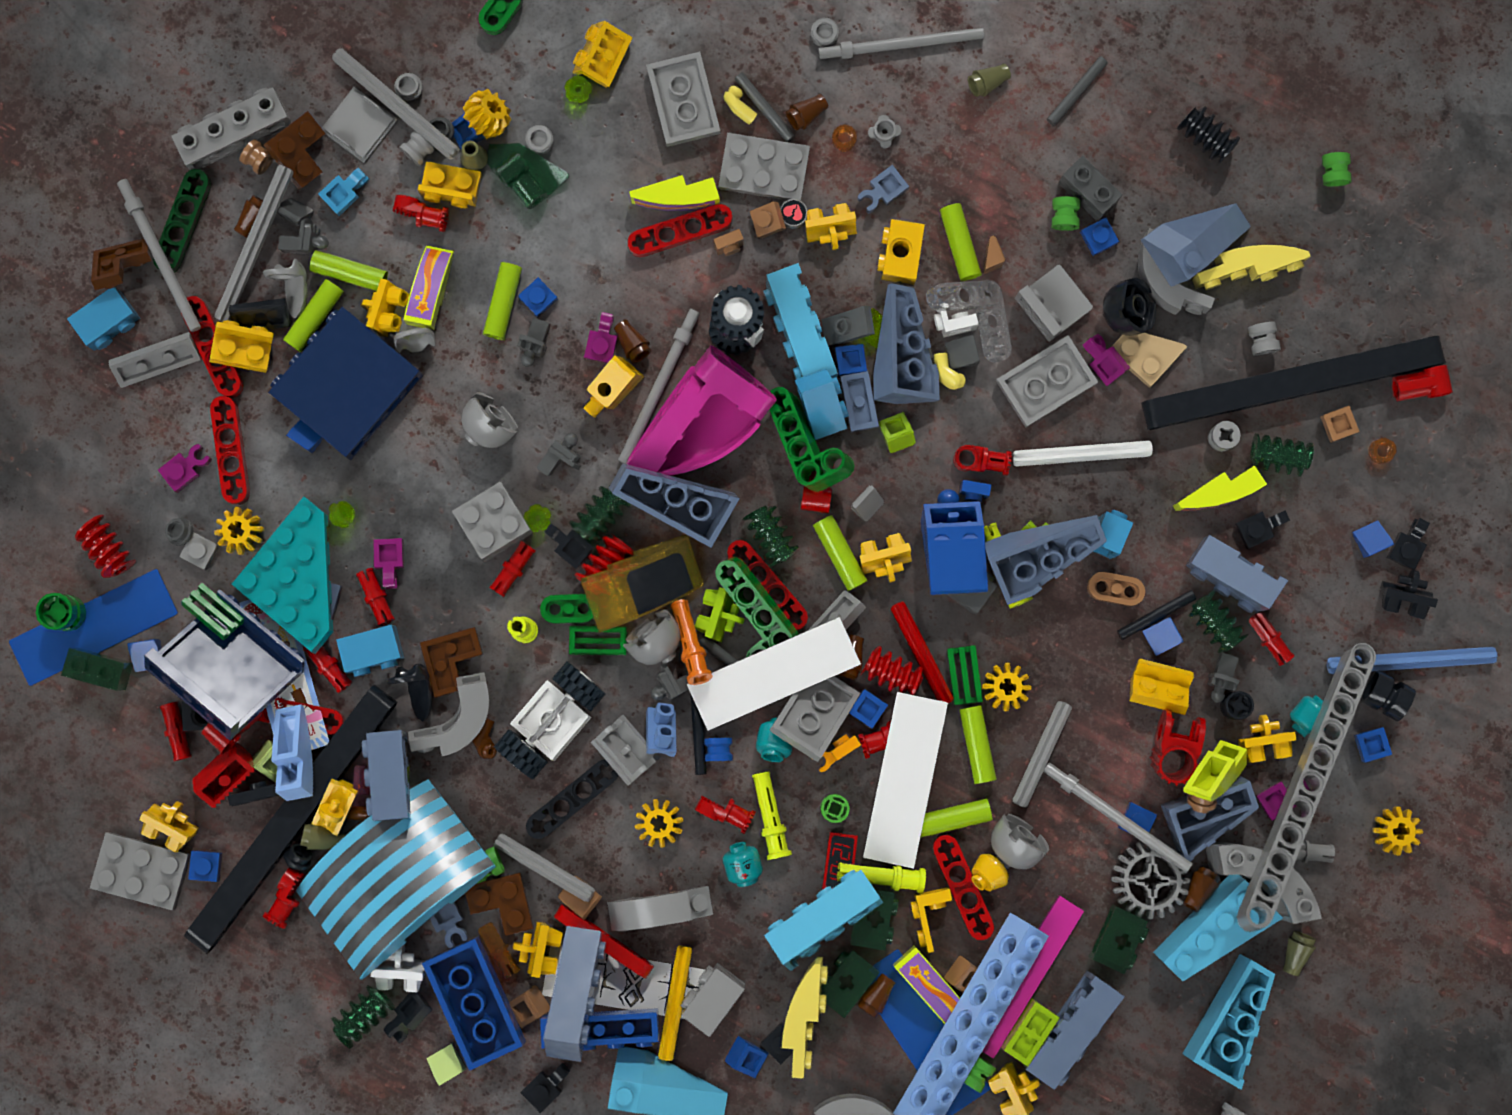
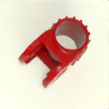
M1164 709L1156 729L1155 747L1151 749L1152 755L1149 757L1152 760L1151 766L1155 769V773L1168 784L1172 782L1176 786H1178V783L1185 785L1199 765L1197 759L1202 752L1206 720L1201 717H1197L1195 721L1193 720L1189 736L1174 733L1172 728L1175 719L1172 718L1170 710ZM1173 750H1184L1185 763L1183 767L1175 773L1163 772L1162 761L1166 754Z

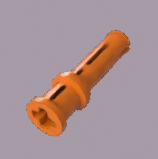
M677 600L671 604V609L679 625L683 649L681 660L687 667V682L690 685L703 684L713 677L705 661L706 650L700 646L688 600Z

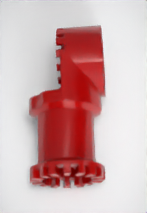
M406 195L395 196L393 212L396 211L397 214L400 212V215L405 213L404 216L416 217V227L429 226L439 228L440 232L446 230L448 222H445V220L449 219L446 218L449 216V208L427 207L425 203H421L420 200Z
M964 445L954 453L953 463L956 468L963 472H985V470L1002 472L1003 475L1008 476L1011 464H1008V462L1012 460V451L1002 453L989 451L987 447ZM962 451H970L973 454L974 462L972 465L965 466L960 463L959 454Z
M891 720L886 723V726L881 727L880 731L865 736L863 734L858 735L865 759L870 758V754L886 749Z
M701 796L694 809L714 821L722 823L726 821L738 827L742 834H745L756 813L754 810L748 811L736 805L735 800L732 798L724 809L723 806L716 804L714 801L712 803L710 799Z
M290 867L286 870L277 885L278 891L275 894L277 897L269 912L263 914V917L268 922H271V924L276 922L275 926L283 929L286 928V920L294 907L298 908L300 904L292 895L295 893L294 891H296L297 886L300 885L298 882H302L301 879L304 878L303 873Z

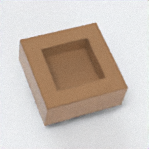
M773 201L750 211L757 238H765L786 229L779 202Z
M740 229L713 239L718 255L723 253L725 256L735 254L741 250L740 246L744 245Z
M1350 406L1320 417L1330 443L1359 432Z

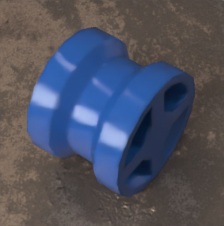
M704 738V744L707 746L705 761H733V754L730 753L732 738Z

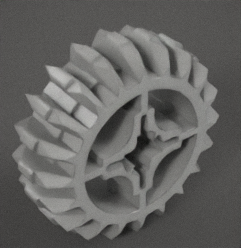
M1138 842L1136 843V853L1131 847L1126 848V852L1130 856L1128 859L1122 855L1118 856V860L1124 863L1122 867L1113 865L1112 869L1120 872V876H1112L1111 881L1120 882V886L1114 887L1112 891L1115 894L1123 892V895L1117 901L1120 904L1129 901L1125 908L1127 912L1133 911L1136 907L1135 916L1141 918L1146 910L1147 919H1153L1154 911L1156 910L1158 917L1164 918L1165 912L1163 908H1166L1170 913H1174L1175 909L1171 903L1174 901L1178 905L1183 904V901L1177 896L1179 893L1183 895L1188 894V890L1181 888V884H1189L1190 879L1181 878V874L1185 873L1149 846L1146 845L1145 850L1143 844ZM1155 856L1162 859L1168 865L1172 876L1161 875L1158 872ZM1146 857L1142 871L1138 874L1129 875L1133 865ZM1153 872L1151 876L1163 880L1152 882L1151 887L1148 888L1149 884L1137 879L1148 878L1150 873ZM1129 884L1142 887L1146 903H1141L1133 896ZM1171 885L1167 895L1160 901L1155 902L1158 890L1162 886Z

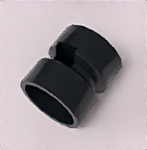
M1378 670L1368 681L1361 696V703L1374 710L1382 708L1384 715L1395 721H1400L1410 709L1416 695V690L1403 682L1395 684L1393 677Z

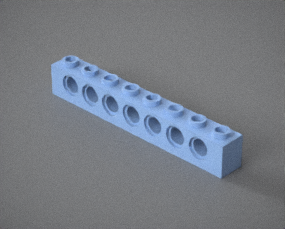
M1012 913L1008 915L893 1112L894 1115H945L1047 941L1049 937L1047 934Z

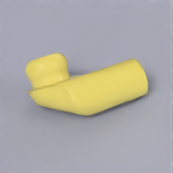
M730 86L728 92L725 91L724 93L725 102L735 115L750 125L756 118L757 113L739 100L743 96L742 90L736 86Z
M948 353L934 354V364H937L939 371V382L952 390L964 387L966 383L965 376L949 368Z

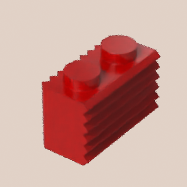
M236 743L226 753H220L192 779L193 791L211 808H216V804H220V800H225V796H229V792H233V788H237V784H241V780H246V776H250V772H254L252 755L239 743Z

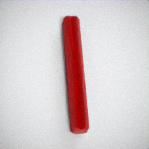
M901 601L893 605L891 611L919 666L923 668L922 672L936 699L947 703L952 702L954 697L905 602Z

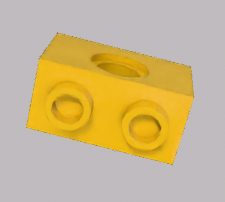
M891 219L890 227H884L882 244H887L885 255L880 254L877 271H882L881 280L915 284L925 224ZM902 246L907 250L908 254L902 258L897 257L893 253V248Z

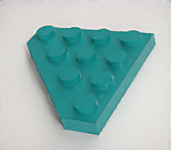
M303 497L233 581L232 585L310 652L316 654L334 632L330 610L332 590L328 565H330L329 542H327L326 528L328 527V515L309 499Z

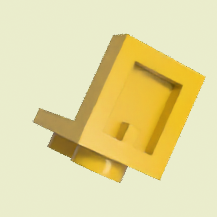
M948 887L923 892V894H914L915 901L910 902L914 919L919 918L922 929L917 930L920 948L926 947L928 953L934 952L924 906H929L930 910L946 907V902L952 900Z

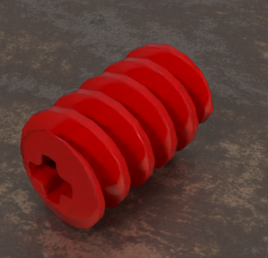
M101 514L91 518L82 525L75 534V539L78 542H83L81 548L84 551H89L88 558L96 560L94 566L97 569H103L101 576L103 578H111L130 569L136 563V560H125L130 551L119 552L124 543L123 541L112 542L117 533H106L111 525L110 523L100 525V521L104 518V515Z
M613 534V538L603 536L602 540L606 547L599 545L595 547L599 556L592 554L588 556L592 565L585 563L581 565L585 575L578 572L574 574L580 582L596 594H598L597 590L608 591L604 581L614 583L615 580L611 572L621 574L622 571L618 563L626 565L629 563L625 554L633 556L636 554L632 548Z
M877 646L871 652L860 676L865 671H869V681L879 676L878 686L881 687L888 681V691L891 692L898 686L900 693L908 691L910 695L915 696L923 680V668L918 667L912 672V662L909 661L902 667L901 656L891 661L892 652L888 651L881 656L882 647Z

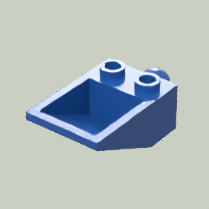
M943 490L938 495L937 504L923 505L921 517L930 595L988 592L984 523L980 501L960 502L959 495L954 490Z

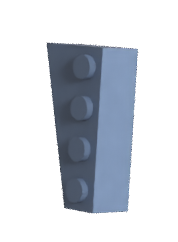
M571 926L566 927L543 1038L547 1057L578 1062L582 1060L584 1044H587L590 1026H588L589 1015L593 1016L595 1007L593 991L594 987L598 988L601 970L597 969L599 959H604L606 942H602L601 931Z
M1086 971L1057 1013V1016L1060 1017L1029 1066L1025 1064L1022 1066L1055 1090L1058 1085L1062 1086L1070 1075L1069 1070L1075 1062L1081 1060L1087 1050L1086 1047L1098 1035L1102 1026L1125 996L1089 971Z

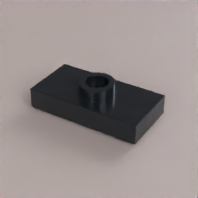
M286 298L229 305L231 321L239 323L242 327L260 326L269 330L291 327L292 324Z
M266 781L250 784L249 791L227 797L229 805L233 807L280 795L275 792L276 784L267 786Z

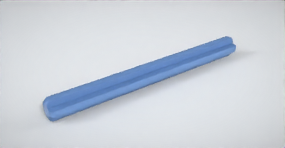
M1494 647L1376 654V660L1371 672L1378 670L1389 671L1494 664L1497 662L1498 656ZM1359 655L1354 656L1356 661L1362 664L1361 657ZM1329 657L1327 659L1326 665L1329 674L1335 673L1341 657Z

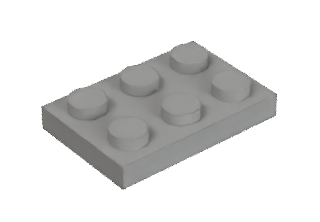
M700 52L646 65L667 147L721 134Z
M727 133L718 189L781 200L798 199L801 201L810 146Z
M1069 335L996 379L997 384L1025 428L1098 383Z
M835 676L792 694L769 731L818 762L861 693Z
M105 832L90 889L175 910L191 854L182 851L173 852L163 846Z

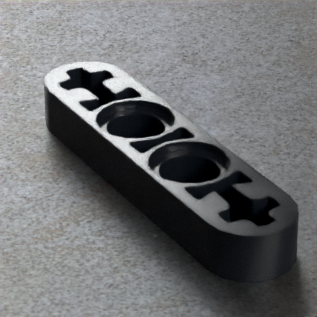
M605 759L597 762L529 817L526 822L527 833L535 839L545 838L613 784L619 775L615 770H612L611 774L613 777L610 780L607 777L602 778L598 782L602 784V787L598 790L595 782L588 775L593 773L595 778L602 772L600 769L601 765L608 767L610 764ZM585 781L591 785L592 793L588 798H580L577 795L576 787L580 782ZM565 800L568 802L570 810L567 815L558 816L554 812L556 801ZM548 809L551 817L558 822L553 825L551 820L544 825L546 831L543 834L541 831L534 832L532 830L535 826L533 820L541 821L546 818L547 815L543 811Z

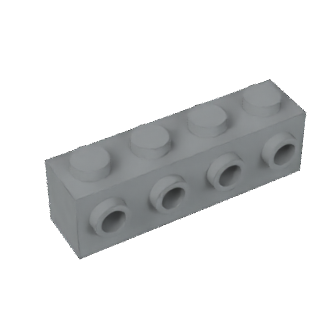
M273 87L269 89L262 88L256 91L253 97L245 101H235L228 106V109L220 113H210L203 117V121L195 125L189 124L179 128L177 133L171 137L185 166L189 170L201 169L245 148L253 139L259 141L286 128L292 121Z

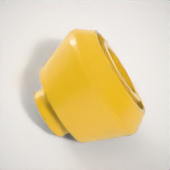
M981 854L972 869V882L982 891L984 889L986 891H993L1006 886L1008 883L1009 875L1005 866L992 854Z

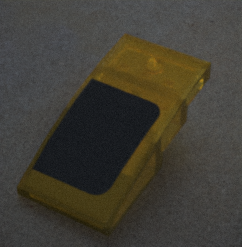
M687 534L634 551L633 557L607 565L608 570L581 578V583L599 633L654 612L704 586Z

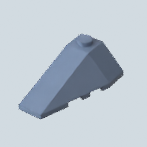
M1235 203L1163 223L1143 237L1141 241L1172 287L1188 281L1208 266L1251 226Z
M892 283L887 286L873 372L874 401L907 404L936 402L940 400L939 371L937 364H933L928 349L931 348L929 338L925 339L921 325L923 316L913 287Z
M1094 515L1011 532L985 542V549L1006 603L1009 605L1037 594L1042 590L1041 586L1053 577L1057 579L1063 574L1065 568L1075 561L1080 562L1107 542L1098 516Z

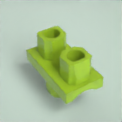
M719 587V590H705L703 604L713 607L710 617L703 615L697 617L695 629L704 633L705 637L722 642L725 631L732 633L735 623L743 624L745 619L737 616L739 607L734 604L733 599L724 588Z

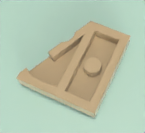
M1147 333L1131 336L1122 335L1112 345L1130 366L1129 370L1149 388L1187 348L1185 344Z

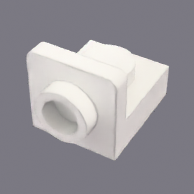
M944 304L939 305L937 314H934L937 331L942 330L943 338L975 331L979 325L976 314L968 315V312L954 314L951 316L952 319L948 320Z

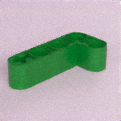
M784 387L773 388L770 392L777 398V401L770 408V413L798 482L814 492H819L848 478L854 471L853 459L838 448H830L820 453L799 399ZM797 422L795 430L790 432L791 425ZM803 447H807L805 454L799 457L800 450ZM841 458L840 466L834 469V463ZM816 471V477L809 482V476L812 472Z
M731 557L719 563L715 571L717 580L763 638L750 648L746 658L756 654L757 649L765 650L779 644V632L787 634L789 639L799 635L796 628L740 558ZM733 566L736 571L733 572V575L729 576L727 571ZM743 578L745 582L737 585L736 587L735 583L739 582V580ZM744 587H749L753 590V601L744 598ZM761 610H767L771 613V623H765L761 619Z

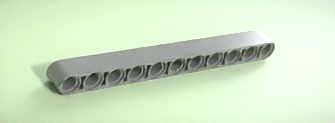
M1358 643L1344 652L1340 658L1323 700L1321 710L1315 720L1239 908L1237 921L1239 926L1245 931L1253 932L1265 928L1273 919L1374 666L1376 653L1369 644ZM1354 653L1361 657L1362 664L1356 661ZM1344 678L1351 682L1352 689L1345 685ZM1334 703L1342 708V714L1336 712ZM1324 728L1331 732L1332 740L1325 736ZM1314 753L1320 756L1322 765H1318L1315 762ZM1304 779L1310 782L1312 786L1311 791L1304 787ZM1293 805L1300 808L1301 817L1294 814ZM1283 831L1289 833L1291 837L1290 844L1284 841L1282 837ZM1272 857L1279 860L1280 870L1273 867ZM1262 883L1268 886L1270 890L1269 897L1262 893ZM1251 910L1256 911L1259 915L1258 924L1251 920Z

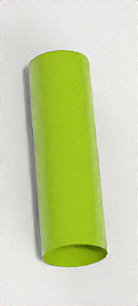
M956 203L941 208V218L960 281L979 277L982 273L961 204Z
M318 250L314 251L310 261V272L377 291L380 279H388V272Z
M506 262L500 263L483 330L484 336L505 340L522 267Z
M325 279L283 340L296 350L302 352L309 338L318 330L344 291Z
M833 515L815 523L813 527L847 591L849 592L866 583L868 580Z
M982 706L960 709L959 712L974 784L997 780Z
M988 799L925 813L920 838L992 821Z

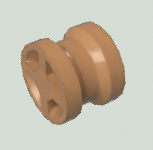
M257 139L251 140L240 155V162L244 165L252 166L253 171L258 175L263 174L274 160Z

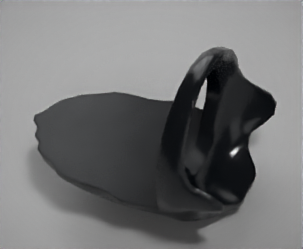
M415 664L410 670L398 667L395 676L386 679V682L388 684L408 683L412 708L417 718L423 722L428 718L432 709L433 692L430 684V675L422 664Z

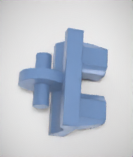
M657 703L656 708H647L646 754L663 753L670 757H675L676 710H674V705Z

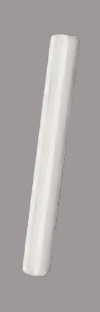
M1151 441L1017 450L1013 452L1012 459L1014 466L1017 467L1149 457L1152 455L1153 448Z

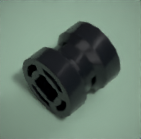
M1229 692L1225 694L1224 700L1220 702V710L1228 719L1242 720L1252 714L1254 702L1252 697L1246 692Z

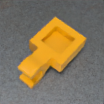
M845 734L834 741L832 744L835 748L830 752H824L823 757L826 762L818 770L820 772L828 770L834 762L861 746L855 735L849 738Z

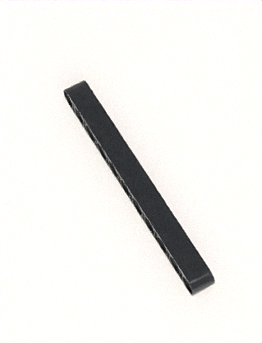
M1432 336L1153 398L1141 402L1147 430H1155L1443 365L1446 361L1440 337Z
M373 685L366 692L314 761L313 796L290 801L285 800L190 925L184 934L186 939L206 954L212 951L282 859L284 851L291 847L303 831L305 823H309L315 815L331 779L339 781L343 778L361 754L362 740H367L366 733H374L379 730L398 703L376 685Z

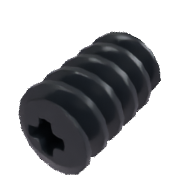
M1203 106L1198 110L1195 107L1176 129L1180 131L1187 127L1185 137L1189 138L1196 135L1193 144L1196 146L1204 142L1201 152L1205 153L1212 150L1209 159L1213 161L1220 157L1219 165L1237 146L1240 137L1237 136L1230 140L1229 137L1232 132L1230 128L1221 132L1224 124L1223 121L1213 124L1214 113L1205 117L1204 114L1207 107Z

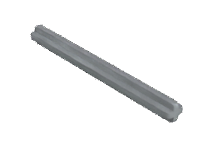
M342 48L337 49L332 56V60L449 160L456 157L460 149L345 50Z
M279 165L276 169L216 310L215 318L221 322L225 320L231 321L229 305L238 304L292 178L293 170L288 167Z

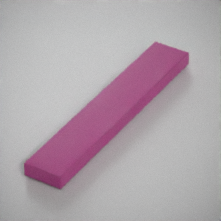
M1058 895L1038 928L1049 937L982 1051L993 1059L1084 913L1082 909Z

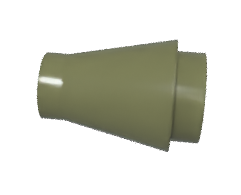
M1005 63L999 66L975 70L972 72V75L968 76L969 88L974 96L985 97L1003 82L1011 79V72Z
M470 140L462 145L460 160L466 169L478 171L486 165L488 154L483 146Z
M305 823L300 846L307 847V850H331L344 838L345 834L339 833L336 836L326 828Z
M1294 931L1292 936L1288 937L1283 971L1299 976L1301 970L1316 949V946H1314L1316 939L1305 933Z

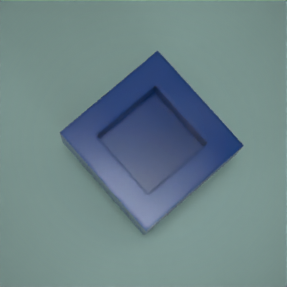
M1107 218L1080 231L1092 256L1119 243Z
M539 277L518 295L519 299L537 318L558 300L557 296Z
M863 344L835 347L839 377L867 371Z
M963 480L960 485L959 494L965 495V500L982 502V498L987 499L990 496L991 484Z
M864 689L849 714L872 729L888 705Z
M1384 727L1354 735L1362 763L1392 755Z
M1129 802L1124 813L1126 817L1147 832L1150 831L1157 817V814L1132 802ZM1118 825L1117 828H1119V829H1121V830H1123V831L1129 833L1128 831H1126L1125 829H1123L1122 827H1120V826Z
M191 851L188 880L219 882L222 853Z

